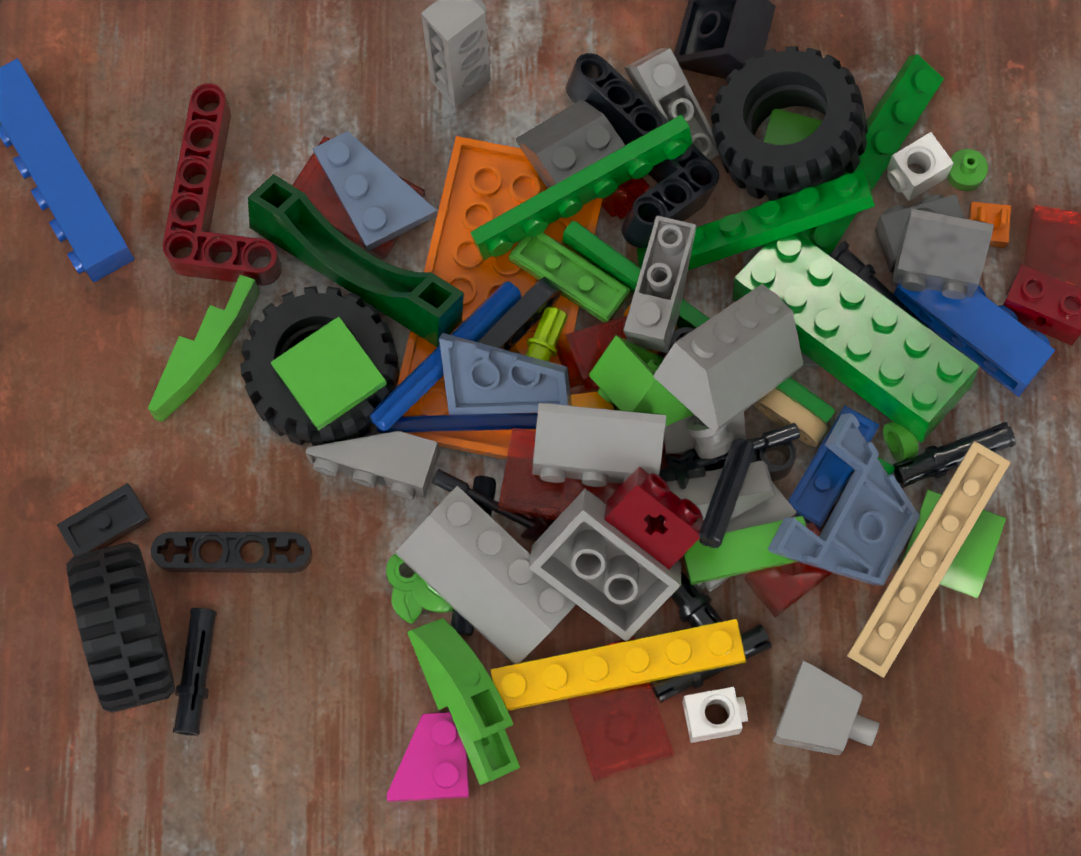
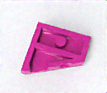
M451 713L422 714L387 792V801L402 802L469 798L467 752Z

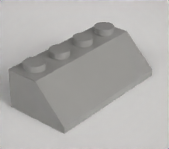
M761 284L675 342L653 377L715 433L799 371L803 366L793 310L775 292Z
M458 486L452 490L395 552L400 559L513 665L519 664L576 605V603L529 569L531 554Z

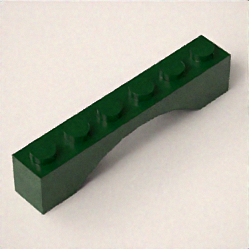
M275 174L269 177L248 197L250 229L349 292L362 297L363 301L434 346L438 347L440 345L439 337L442 333L450 335L462 323L464 292L432 272H414L401 269L367 253L338 231L318 211L304 192Z

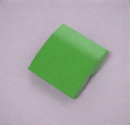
M927 489L918 513L920 517L913 529L902 561L942 494ZM983 509L942 578L940 585L975 598L979 597L1006 517Z

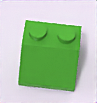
M617 335L589 374L600 387L597 391L598 394L607 402L617 406L619 411L666 415L665 427L694 415L653 377L665 357Z

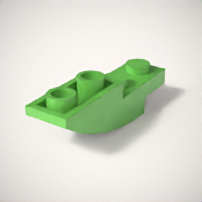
M444 618L408 631V636L438 710L448 706L479 785L519 769V763L505 731V728L514 724L493 681L469 645Z

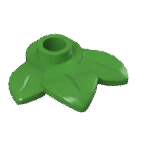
M396 554L389 559L386 566V577L394 587L391 603L398 616L406 622L413 624L421 614L422 608L436 613L453 611V607L418 574L414 572V575L410 578L402 577L399 573V567L405 562Z

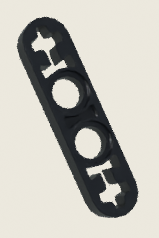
M167 532L156 537L151 546L153 560L161 569L168 572L296 573L306 569L311 563L313 556L312 548L307 539L301 534L293 532ZM174 542L178 550H190L188 543L194 542L192 546L193 563H188L190 558L187 554H175L173 561L168 562L167 558L160 553L161 550H167L169 543ZM209 542H217L223 548L222 556L213 563L203 561L200 555L203 546ZM250 542H257L264 549L262 558L255 563H247L241 557L243 547ZM270 542H276L275 548L277 551L290 550L291 544L297 543L298 548L304 551V554L297 555L296 562L292 563L287 555L274 554L276 563H270L272 557Z

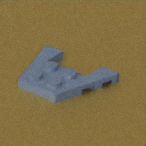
M851 413L841 414L825 446L854 468L855 471L825 527L818 537L795 518H784L767 550L773 554L861 582L884 586L920 515L894 475L887 474L877 459L879 452L873 443L866 442L857 427L860 426V423Z

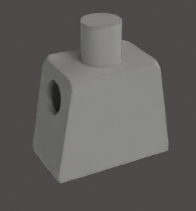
M803 661L798 669L773 742L832 755H840L845 749L848 738L871 747L880 723L857 714L863 698L861 693L810 663Z

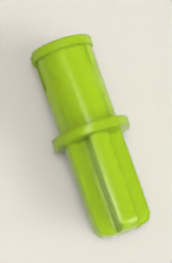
M547 307L534 337L527 340L529 348L526 356L549 362L551 356L557 355L558 350L555 346L567 320L565 312L555 307Z

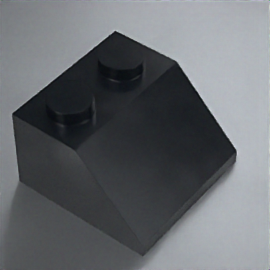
M689 0L674 51V56L680 68L726 79L734 69L740 71L744 68L743 62L753 56L755 59L763 57L776 6L769 0Z

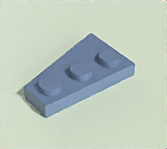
M348 131L313 148L315 157L367 251L437 217V210Z
M442 333L439 337L449 415L538 412L539 403L572 406L568 367Z

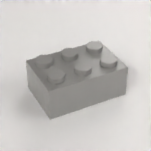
M584 489L532 545L529 569L627 642L681 586V562L678 560L670 569H667L604 520L606 504L587 489Z

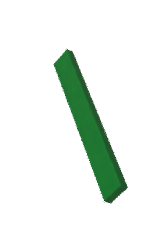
M571 221L564 230L562 243L631 289L630 292L634 294L641 268L578 222ZM682 299L676 325L679 328L691 327L696 329L710 319ZM791 377L775 388L813 413L825 424L835 413L833 407Z

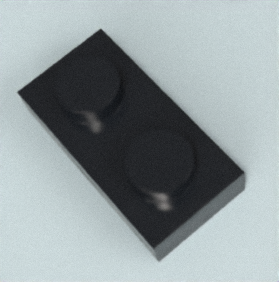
M127 483L57 524V527L75 556L105 548L149 522L150 518L132 487Z

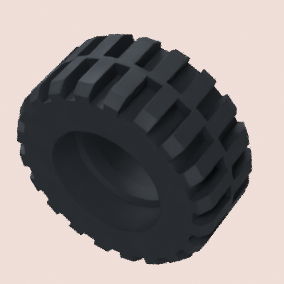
M798 46L785 47V51L776 52L775 48L764 51L763 57L755 59L753 56L744 61V68L740 71L734 69L727 76L728 86L722 85L715 96L717 104L711 110L713 137L726 172L730 173L732 181L739 188H747L749 195L757 199H762L764 195H767L769 201H774L800 192L805 188H811L845 175L846 172L851 174L860 164L859 156L865 153L867 145L866 134L868 133L863 100L859 86L856 85L852 73L848 68H841L840 61L833 56L826 55L825 58H822L820 50L807 48L806 52L799 51ZM805 106L825 115L823 122L814 133L793 144L774 145L755 137L758 127L771 115L772 110L776 108Z
M312 286L304 287L305 294L294 297L293 291L282 295L284 303L277 307L270 303L262 310L265 319L262 322L259 320L253 321L248 329L251 340H244L241 350L245 359L240 364L241 375L246 384L245 389L256 412L263 421L269 424L270 429L281 437L285 434L289 437L290 442L300 446L305 441H310L313 446L326 444L327 441L348 440V436L357 433L359 438H362L370 432L368 426L372 422L370 414L395 389V384L398 383L400 370L397 352L387 323L381 321L380 313L372 305L364 306L362 297L352 292L348 294L347 298L343 297L340 288L328 286L326 293H318L317 287ZM337 317H340L386 380L387 385L318 431L270 362Z
M126 542L73 556L66 564L71 599L88 668L102 709L115 713L168 699L175 692L174 679L155 599L139 545Z

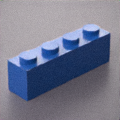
M901 284L896 287L894 295L925 324L929 325L930 330L979 365L982 370L1017 397L1023 393L1055 352V349L1050 346L1049 340L1042 333L1027 329L1018 322V318L1012 310L1003 305L997 306L985 297L986 294L979 285L972 298L966 297L964 299H951L943 296L940 291L930 289L910 291L903 288Z

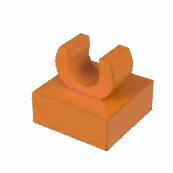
M971 202L968 220L994 224L989 246L1007 247L1009 243L1011 205Z

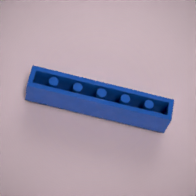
M16 58L1 66L0 138L6 148L14 145L19 156L13 158V161L24 180L31 176L37 187L32 189L31 192L42 211L50 208L55 219L49 221V224L59 241L63 242L68 239L73 251L67 253L76 271L78 274L86 271L94 283L135 259L19 59Z

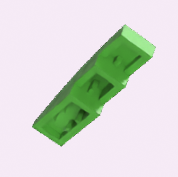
M243 275L239 276L225 310L209 306L194 341L179 336L148 407L155 420L163 422L198 389L220 363L242 330L260 294L254 279Z

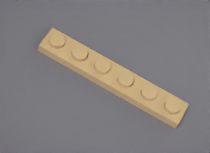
M975 441L971 444L847 654V657L882 678L885 677L1010 465V461Z

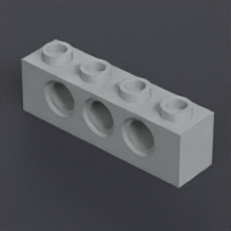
M437 0L421 13L431 82L455 108L491 80V60L488 51L490 44L487 39L488 25L485 15L487 8L482 0Z

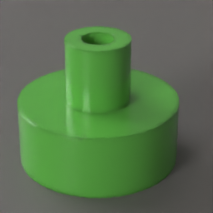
M972 149L957 151L951 157L954 164L947 179L958 190H975L981 186L987 175V161L978 151Z
M895 422L884 425V440L895 460L900 462L918 454L919 440L910 431Z

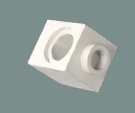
M932 132L891 156L887 168V178L893 189L898 193L902 192L907 200L910 201L945 180L954 163ZM918 164L924 168L925 173H914L908 168V165Z
M734 687L686 695L682 701L690 743L740 734L743 728L742 722L748 721L743 696L736 698ZM712 704L721 705L725 708L728 719L722 724H713L707 720L705 709Z

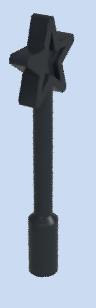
M791 423L765 432L762 437L751 440V442L754 444V450L762 447L772 448L800 438V433L797 425ZM690 452L681 459L666 455L665 462L667 467L660 471L659 476L665 482L677 481L680 488L685 489L689 479L705 477V467L725 461L728 453L712 459H696L695 452Z
M441 469L437 470L431 482L450 493L458 486L474 502L528 528L521 533V537L537 541L561 515V513H557L547 519L537 509H533L530 513L531 518L469 488L468 483Z

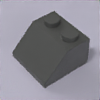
M583 99L516 138L517 144L547 188L556 185L625 146L605 115Z

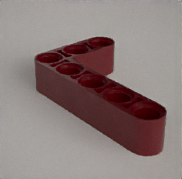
M204 83L199 85L190 97L163 239V252L172 270L182 276L237 282L239 276L243 275L254 279L257 285H270L280 277L282 272L279 256L271 242L260 238L210 232L231 119V110L223 90L218 85ZM207 104H219L213 111H203ZM205 138L212 139L209 146L204 148L196 147L200 140ZM197 174L206 175L205 179L199 184L189 183L190 179ZM195 210L199 212L194 220H182L185 213ZM183 247L193 248L187 257H175L179 249ZM221 252L232 253L230 259L224 263L213 262L214 258ZM260 257L271 258L270 263L263 268L252 266L254 261Z

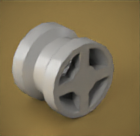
M695 415L686 425L690 436L696 439L694 447L698 457L702 459L717 458L728 453L732 441L735 440L733 433L727 430V424L714 433Z

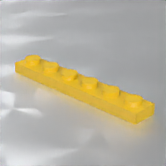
M734 619L491 669L492 681L507 711L745 663L746 658L738 620Z

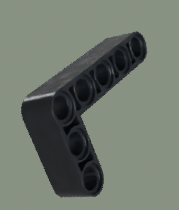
M585 53L577 58L566 84L567 95L574 103L583 99L603 113L625 146L669 122L604 58L594 53ZM693 144L681 156L660 162L653 166L652 170L648 173L658 184L635 200L622 225V235L632 246L638 248L648 247L656 216L684 222L702 209L710 198L719 181V171Z

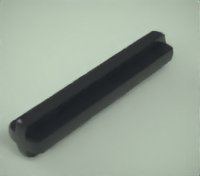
M736 438L732 441L699 532V542L703 546H710L715 549L722 544L754 455V444L749 440Z

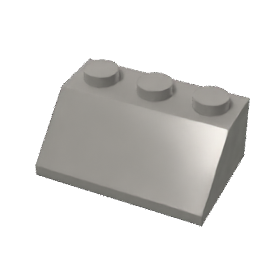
M539 403L532 475H540L541 480L553 483L564 482L565 478L581 479L584 485L593 487L606 486L607 482L623 484L638 467H641L648 474L655 473L659 476L666 415Z

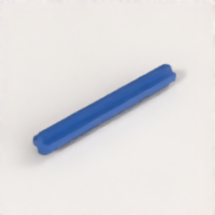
M509 281L504 282L451 335L478 342L521 299L520 290ZM440 345L370 414L371 421L382 431L388 430L444 375Z

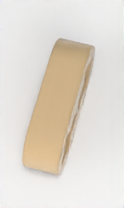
M773 389L754 403V406L761 414L780 427L795 423L800 433V438L798 439L809 446L816 447L828 432L827 425L821 419L777 389Z

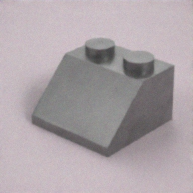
M911 209L900 236L892 282L899 283L903 288L910 291L930 289L940 291L943 296L951 299L972 298L980 282L994 224Z

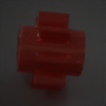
M643 177L638 179L632 178L619 185L611 195L605 197L601 206L612 218L616 215L620 219L626 218L635 200L643 195L650 185Z

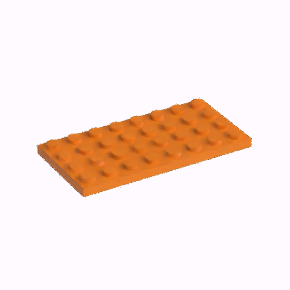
M456 136L424 272H432L464 292L463 323L504 282L509 281L520 290V294L523 297L539 281L509 261L510 253L519 242L513 244L507 253L498 257L492 256L484 261L475 246L470 232L548 188L521 148ZM596 198L583 205L582 209L571 217H562L549 224L544 233L573 251L562 243L564 230L571 221H576L596 235L603 198ZM560 295L552 307L565 312L567 320L555 346L558 350L557 355L551 356L549 362L567 367L580 307ZM540 320L509 351L526 355L529 348L527 340L534 337ZM411 330L397 386L437 348ZM443 375L411 408L386 430V433L401 431L438 442L439 447L499 459L533 460L538 412L449 415Z

